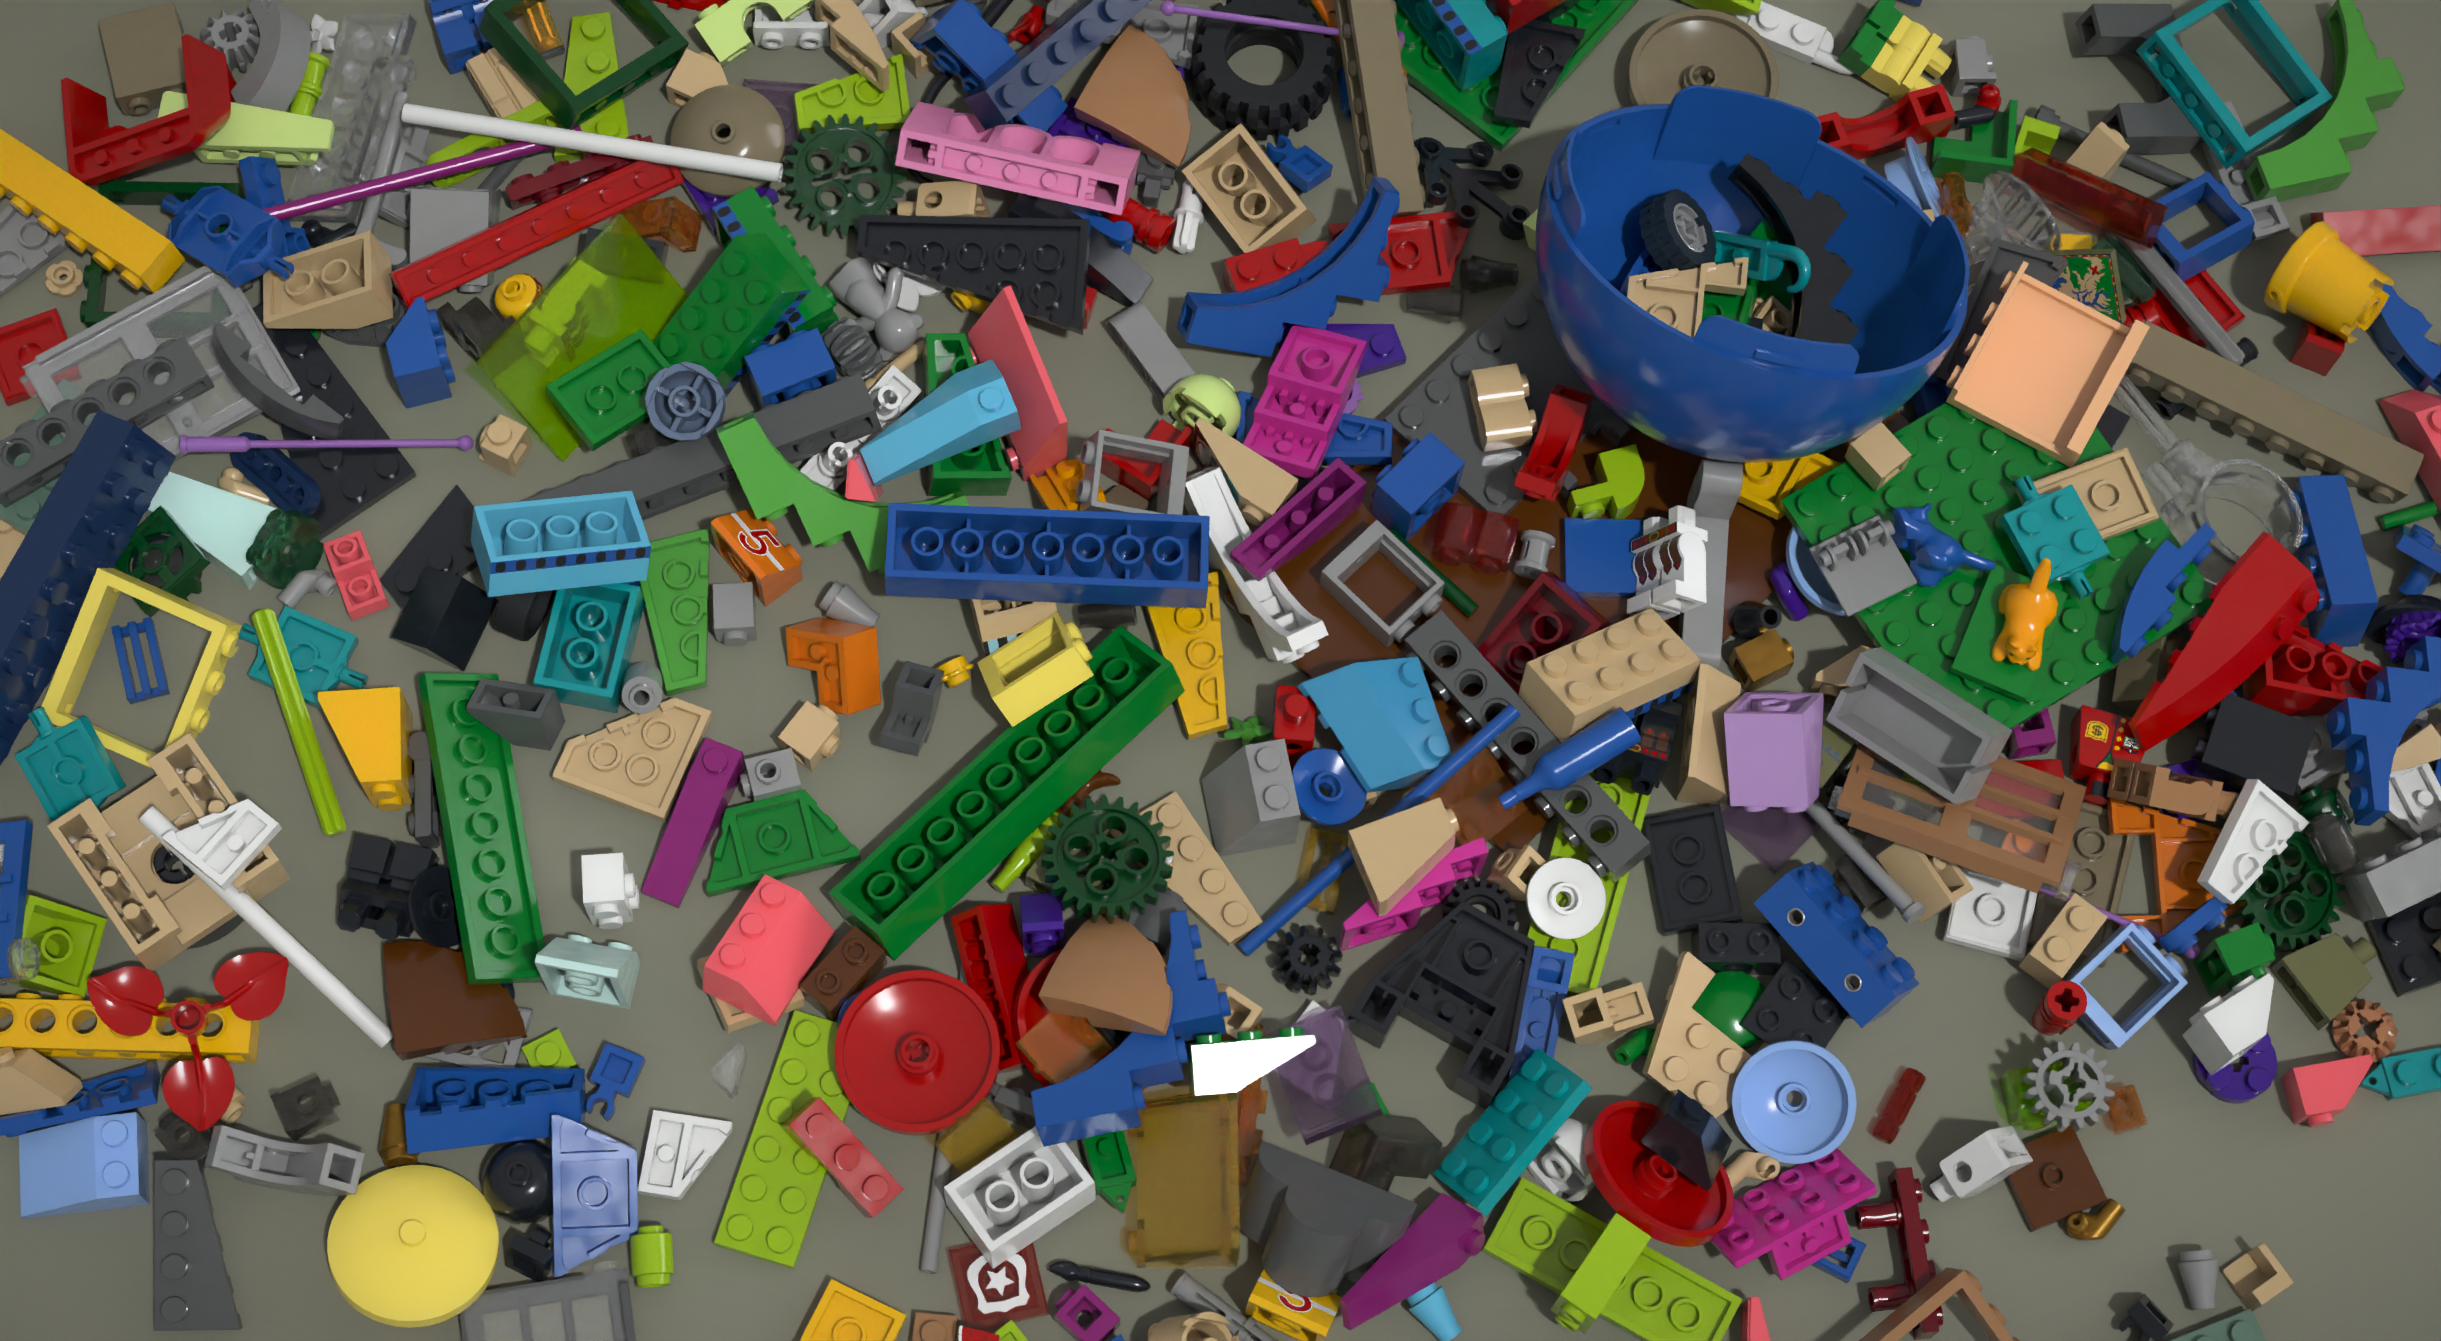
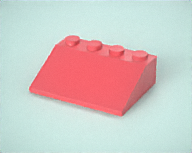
M1011 285L1004 287L968 332V344L975 365L993 359L1006 382L1018 410L1021 429L1004 435L1009 446L1008 449H1005V454L1011 470H1019L1022 480L1025 482L1030 480L1029 475L1035 474L1036 477L1045 475L1046 469L1055 467L1061 461L1067 460L1068 421Z

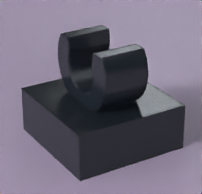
M538 1226L533 1230L529 1239L515 1233L507 1245L505 1266L536 1282L545 1281L551 1271L553 1251L549 1249L551 1244L548 1243V1240L552 1233Z
M2144 1293L2128 1309L2129 1316L2121 1322L2119 1329L2123 1332L2130 1325H2137L2142 1330V1337L2137 1341H2149L2150 1338L2154 1341H2159L2170 1331L2174 1324Z

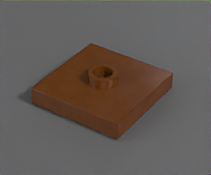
M2072 1125L2067 1126L2063 1132L2057 1130L2025 1143L2024 1146L2032 1157L2033 1162L2006 1177V1181L2031 1232L2068 1218L2072 1213L2083 1212L2108 1200Z

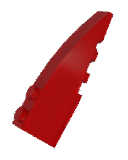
M2262 532L2214 587L2208 597L2213 603L2203 618L2196 616L2190 625L2189 630L2193 635L2183 651L2175 649L2168 660L2169 665L2166 678L2163 682L2155 681L2132 717L2129 726L2139 749L2149 750L2218 704L2249 678L2278 649L2284 640L2291 636L2296 626L2316 607L2317 602L2321 599L2312 572L2270 534Z

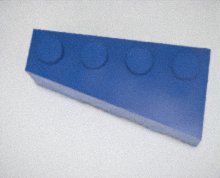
M956 0L936 11L909 40L918 51L923 47L936 58L932 65L943 74L948 71L958 76L962 80V90L967 94L971 93L1017 54L1008 45L1007 37L1001 31L991 28L982 18V13L978 7L965 0ZM1051 85L1009 122L1003 125H1026L1046 132L1066 110L1068 105L1061 99L1062 95L1059 90Z
M2300 476L2296 481L2293 491L2288 493L2286 504L2288 514L2292 515L2298 560L2312 572L2321 596L2316 607L2307 614L2310 636L2327 645L2332 641L2342 647L2358 646L2379 601L2345 476Z
M417 1067L404 1111L407 1154L551 1137V1113L561 1114L584 1125L586 1116L585 1068Z

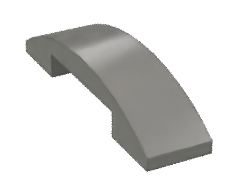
M2232 101L2225 102L2226 107L2244 129ZM2202 140V146L2213 177L2218 182L2225 184L2231 197L2241 207L2247 208L2252 214L2255 221L2252 240L2256 241L2288 232L2290 226L2276 196L2254 201L2244 177L2245 171L2252 163L2250 156H2247L2226 170L2206 142ZM2229 144V149L2233 153H2235L2236 150L2233 148L2231 144Z

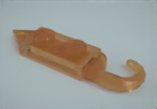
M1256 1023L1252 1030H1262V1037H1264V1026L1261 1023ZM1261 1077L1242 1089L1234 1164H1237L1235 1186L1245 1187L1247 1166H1250L1252 1154H1257L1262 1142L1263 1130L1255 1129L1257 1114H1265L1268 1090L1260 1089Z

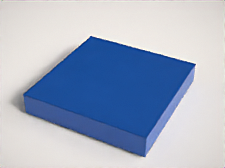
M1565 518L1563 522L1564 582L1582 597L1632 598L1636 596L1637 577L1633 571V560L1636 553L1631 552V541L1643 536V520Z

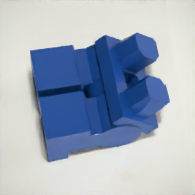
M427 0L450 75L467 70L465 63L467 60L479 55V49L484 48V52L487 53L489 49L493 48L490 42L478 30L485 15L483 10L493 0Z

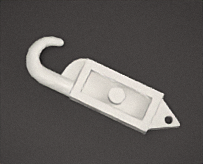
M1761 1L1756 15L1729 14L1751 26L1760 34L1771 49L1810 65L1813 62L1840 74H1856L1836 61L1838 56L1832 54L1834 39L1824 26Z

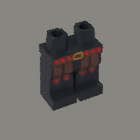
M1666 700L1650 707L1649 711L1643 713L1639 724L1638 733L1641 737V742L1595 769L1594 779L1610 784L1615 783L1617 776L1632 780L1630 787L1634 792L1646 796L1650 795L1654 787L1658 788L1684 705ZM1638 716L1631 719L1635 727Z

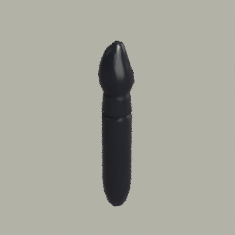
M1059 1261L1049 1266L1050 1272L1067 1281L1078 1280L1130 1292H1145L1151 1287L1147 1280L1135 1275L1079 1266L1071 1261Z

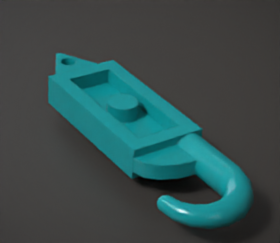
M1713 231L1716 239L1715 247L1717 248L1714 256L1716 265L1733 262L1734 258L1748 257L1747 278L1773 281L1781 274L1784 261H1791L1797 265L1799 276L1794 285L1787 287V292L1798 293L1808 284L1811 276V264L1808 256L1802 249L1796 246L1781 244L1777 241L1727 231Z
M2441 1047L2381 1058L2377 1062V1067L2361 1081L2359 1087L2385 1095L2388 1101L2441 1091ZM2369 1079L2374 1082V1085L2369 1083Z

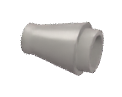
M837 581L832 585L819 605V608L826 612V617L839 621L874 626L880 617V614L874 611L847 583L842 585Z
M2213 1249L2179 1252L2181 1263L2176 1264L2190 1301L2191 1310L2216 1308L2218 1259L2214 1260Z

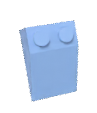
M137 1112L90 1117L19 1135L21 1218L150 1205L147 1123Z

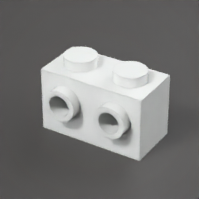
M623 852L581 855L583 904L591 924L598 925L601 929H618L623 927V923L633 922L632 909H639L640 907L638 884H635L634 873H630Z

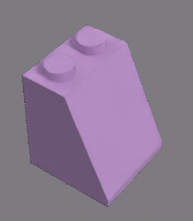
M1745 692L1724 712L1730 806H1743L1744 810L1748 812L1764 811L1768 807H1782L1784 812L1797 813L1805 811L1819 797L1823 693Z

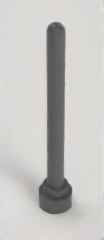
M2041 104L2034 118L2061 127L2058 137L2080 146L2089 136V133L2060 121L2061 117L2055 114L2056 110ZM2125 154L2120 163L2176 189L2193 180L2137 154Z

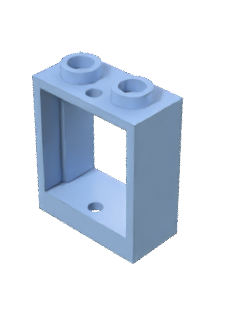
M2132 922L2121 925L2063 980L2072 981L2083 988L2087 996V1007L2079 1019L2108 1050L2119 1049L2188 983L2181 975L2183 969L2180 964L2168 954L2163 956L2153 945L2156 941L2152 934L2142 925L2138 924L2135 926ZM2124 942L2163 984L2118 1025L2080 982Z

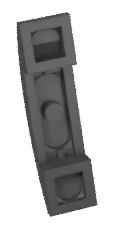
M218 322L214 326L212 347L228 378L250 402L280 423L305 434L329 440H337L341 436L345 418L314 394L302 405L248 363L250 345L222 323Z

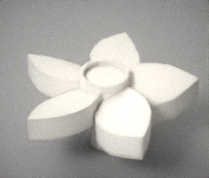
M315 14L311 22L312 31H309L310 44H312L310 52L320 54L322 48L330 52L334 51L333 37L337 33L338 22L326 21L320 15Z

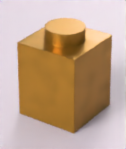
M1773 629L1735 647L1728 659V663L1745 692H1753L1788 675L1794 664V652L1790 643L1785 638H1780L1776 629Z

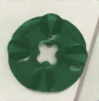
M275 509L269 513L266 523L256 535L253 545L248 548L246 561L253 567L255 575L260 580L276 589H284L287 586L286 584H289L297 573L305 570H315L318 566L324 544L319 541L318 530L323 532L322 527L317 520L302 511ZM289 545L291 546V550L288 554L284 553L286 547Z

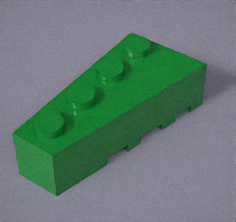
M926 333L922 348L924 398L955 373L975 366L965 333ZM999 438L928 465L929 496H943L958 490H962L965 496H1006L1012 477L1008 465L1006 466Z

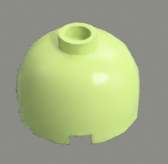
M1203 373L1184 377L1163 399L1165 415L1171 411L1176 419L1172 426L1180 431H1183L1187 424L1195 428V423L1199 417L1231 437L1240 425L1241 406L1233 386L1223 378Z

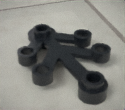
M1430 137L1419 138L1414 142V147L1417 148L1420 158L1418 170L1424 172L1427 187L1425 199L1428 203L1440 206L1447 200L1450 188L1441 180V172L1451 180L1456 208L1454 221L1458 226L1471 228L1475 225L1479 216L1478 208L1471 203V195L1501 218L1499 229L1505 237L1511 240H1521L1526 237L1523 222L1531 215L1529 210L1521 205L1511 207L1483 186L1491 185L1502 186L1509 190L1516 189L1523 177L1520 167L1515 164H1505L1501 171L1462 169L1455 164L1472 163L1477 167L1488 166L1493 157L1494 150L1490 144L1482 141L1474 143L1471 149L1445 147L1440 141Z

